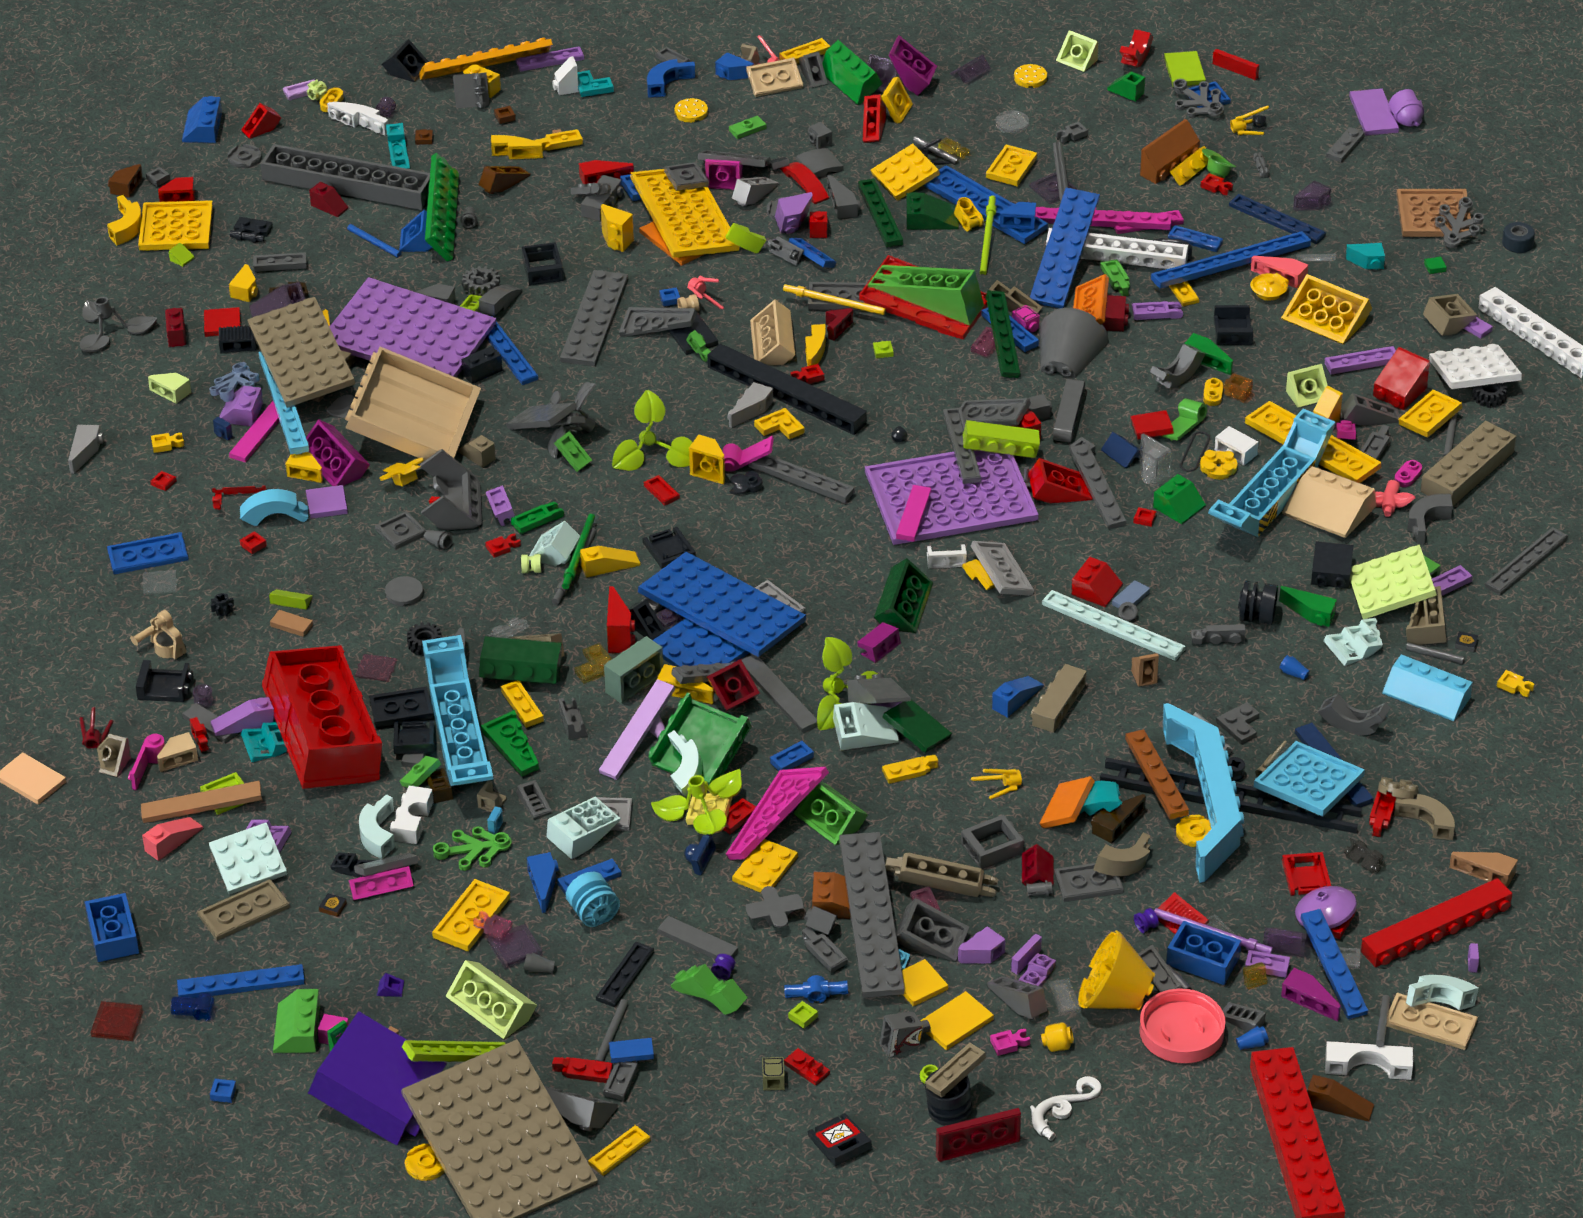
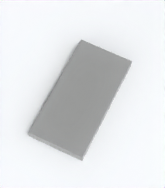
M972 542L971 548L1000 594L1033 595V587L1005 543Z

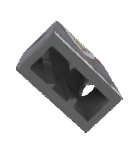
M914 1012L885 1015L879 1044L889 1058L914 1049L920 1045L921 1035L930 1032V1023L928 1020L920 1021Z

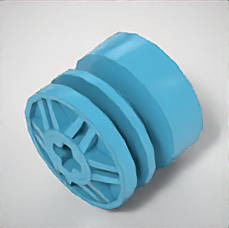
M587 872L578 876L571 882L566 891L567 901L582 922L589 927H595L608 922L615 916L620 907V900L602 875L597 872Z

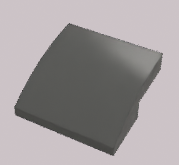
M828 148L810 150L797 155L795 158L799 163L809 168L816 177H825L827 172H840L844 167Z

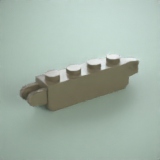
M904 853L903 857H897V859L887 857L885 862L886 870L894 872V875L898 876L899 881L978 897V895L996 896L994 888L982 886V884L997 885L998 879L985 875L984 870L981 868L913 853Z

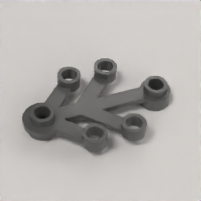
M1177 79L1173 82L1176 93H1184L1193 99L1177 100L1175 102L1176 109L1184 110L1185 107L1204 106L1203 108L1189 107L1187 109L1188 117L1194 118L1197 114H1209L1210 116L1217 117L1223 114L1224 107L1219 102L1221 98V91L1219 89L1211 91L1212 102L1207 100V91H1209V83L1207 81L1199 83L1200 95L1187 88V82L1184 79Z
M1462 197L1459 200V213L1456 220L1450 213V206L1446 204L1441 205L1439 208V214L1442 216L1435 218V226L1445 235L1444 243L1449 248H1456L1462 239L1479 234L1480 228L1475 224L1483 223L1484 215L1482 213H1475L1473 218L1463 221L1466 213L1472 210L1473 202L1469 197ZM1446 220L1452 226V231L1445 225ZM1469 227V230L1459 233L1461 229Z

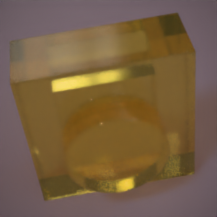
M1262 962L1243 967L1244 984L1247 989L1267 984L1266 966Z

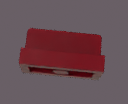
M1035 844L1022 853V883L1027 886V884H1033L1040 879L1044 883L1047 880V882H1051L1053 885V855L1038 844Z

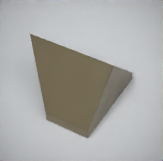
M108 734V737L97 747L101 767L99 772L118 777L131 758L128 738Z

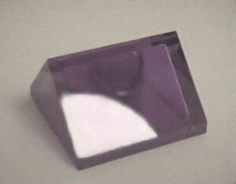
M1265 927L1263 944L1273 947V953L1304 958L1308 934Z

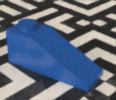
M1030 676L1005 682L993 692L992 709L1008 718L1044 687V684Z
M550 852L527 857V871L542 913L547 911L556 881V872L559 871L557 860H553Z

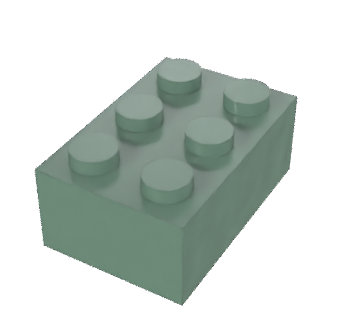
M646 636L614 659L608 661L604 665L605 693L622 704L657 680L663 668V647Z

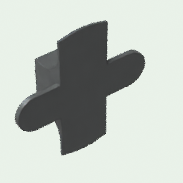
M772 886L762 889L761 894L764 901L746 904V912L750 919L764 918L767 920L768 926L774 925L778 928L785 927L788 924L787 916L791 912L803 909V901L799 894L779 897L777 890Z

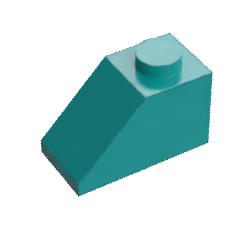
M1382 243L1347 244L1346 260L1364 269H1384L1385 254Z

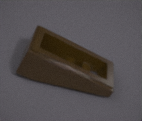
M436 769L427 778L429 789H432L433 802L439 803L453 800L452 788L445 769Z

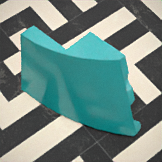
M276 722L263 723L262 727L257 729H242L241 736L251 762L279 756L287 751ZM261 750H268L269 753L261 754Z
M1095 781L1080 813L1085 811L1087 814L1092 815L1102 808L1111 812L1122 805V801L1119 799L1121 795L1119 785L1116 782Z

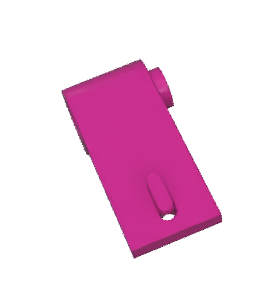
M770 436L744 450H741L735 444H726L722 449L725 471H735L772 453L774 438Z
M151 734L144 740L135 764L128 775V780L131 779L133 790H137L147 764L158 763L157 756L165 746V740L162 735Z

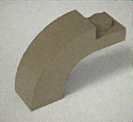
M1417 794L1416 799L1396 797L1394 816L1420 819L1431 827L1433 838L1453 840L1455 822L1451 812L1445 805L1434 798Z
M1143 832L1136 844L1127 849H1117L1106 844L1098 855L1093 870L1111 876H1127L1140 871L1145 866L1150 853L1151 845L1148 844L1150 835Z

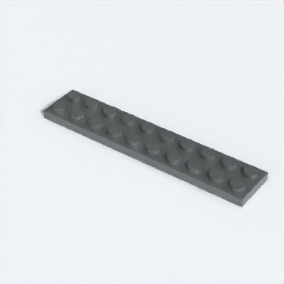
M880 832L839 835L862 998L903 995L904 983Z

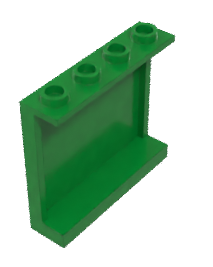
M687 692L685 697L679 701L676 712L670 716L667 727L661 731L656 745L650 749L648 757L653 766L672 774L675 773L682 762V756L672 745L668 736L669 733L675 730L679 736L682 734L687 742L692 739L702 760L701 776L709 785L713 780L725 773L752 726L748 717L741 715L740 718L729 715L693 700L690 693Z

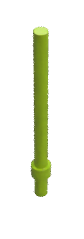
M995 196L989 197L985 212L987 218L980 265V274L983 275L987 274L993 218L996 214Z

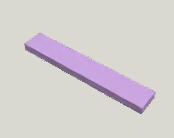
M656 680L599 768L601 774L616 780L619 778L675 691L674 685Z

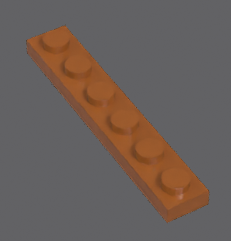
M1145 730L1126 733L1125 740L1169 819L1189 815V808Z

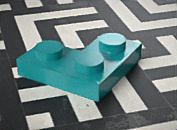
M590 70L577 72L578 90L581 97L614 92V86L610 77L593 80Z

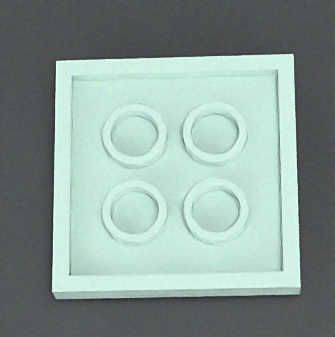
M267 822L209 842V847L228 894L246 890L269 879L274 880L287 875L286 868Z

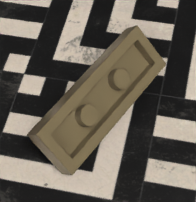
M969 1043L925 1082L926 1088L942 1098L986 1059V1053L972 1043Z

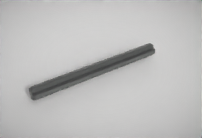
M1059 141L1053 143L1061 203L1065 188H1068L1063 146Z

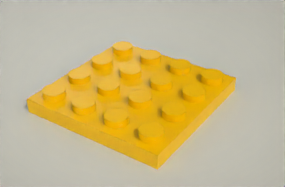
M213 201L143 203L138 243L139 251L170 250L178 243H182L187 249L209 248Z

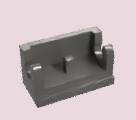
M573 697L571 699L572 703L568 706L564 698L558 699L559 714L569 740L588 736L580 711L577 708V702Z

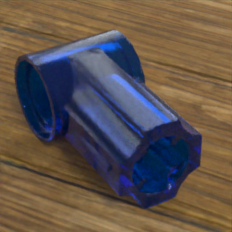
M206 993L199 994L197 998L172 997L171 1015L193 1016L196 1020L205 1019V1021L211 1019L215 999L212 995Z

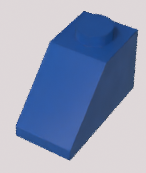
M725 53L715 62L716 75L728 80L749 78L746 67L753 66L754 63L730 53Z
M1018 202L1000 211V227L1035 229L1036 203Z

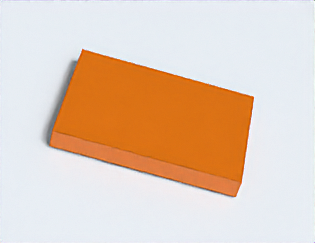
M1092 776L1058 785L1039 823L1042 828H1050L1076 821L1095 782Z

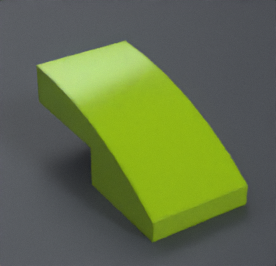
M736 223L732 224L725 236L732 243L754 253H759L766 242L765 236L750 232L748 227Z

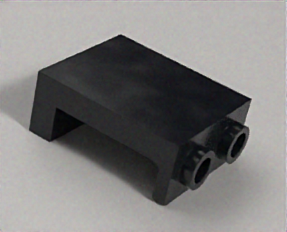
M1215 305L1214 327L1216 344L1252 345L1253 328H1251L1250 305Z
M1316 541L1311 585L1349 588L1354 545Z
M143 660L135 686L137 700L184 702L185 695H189L190 692L189 682L193 681V670H190L189 663H185L183 670L152 669L151 660Z

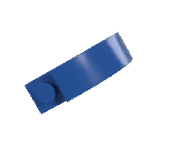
M673 59L653 67L647 76L648 98L665 96V85L670 81L695 78V63H678L677 59Z

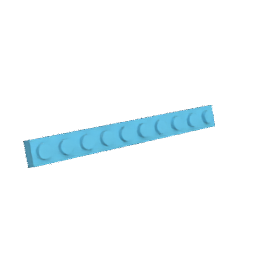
M260 351L259 359L290 454L309 452V445L296 407L293 405L286 408Z

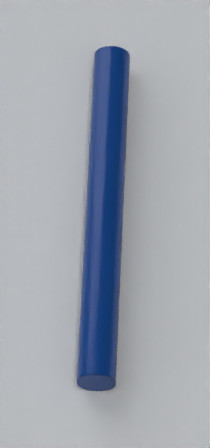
M352 224L348 225L347 229L397 258L401 256L402 253L399 250Z

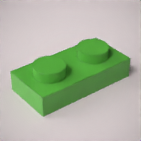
M570 431L554 443L577 472L592 461Z

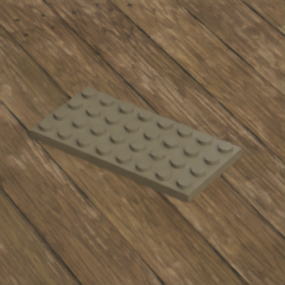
M315 297L307 298L286 307L247 319L286 408L355 384L354 377Z

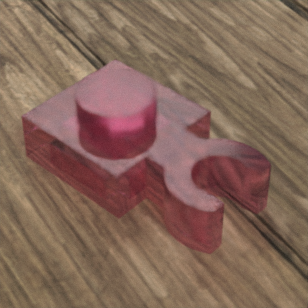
M484 911L479 912V918L482 920L473 919L475 927L484 928L485 934L501 941L512 929L511 921L495 914L490 918Z

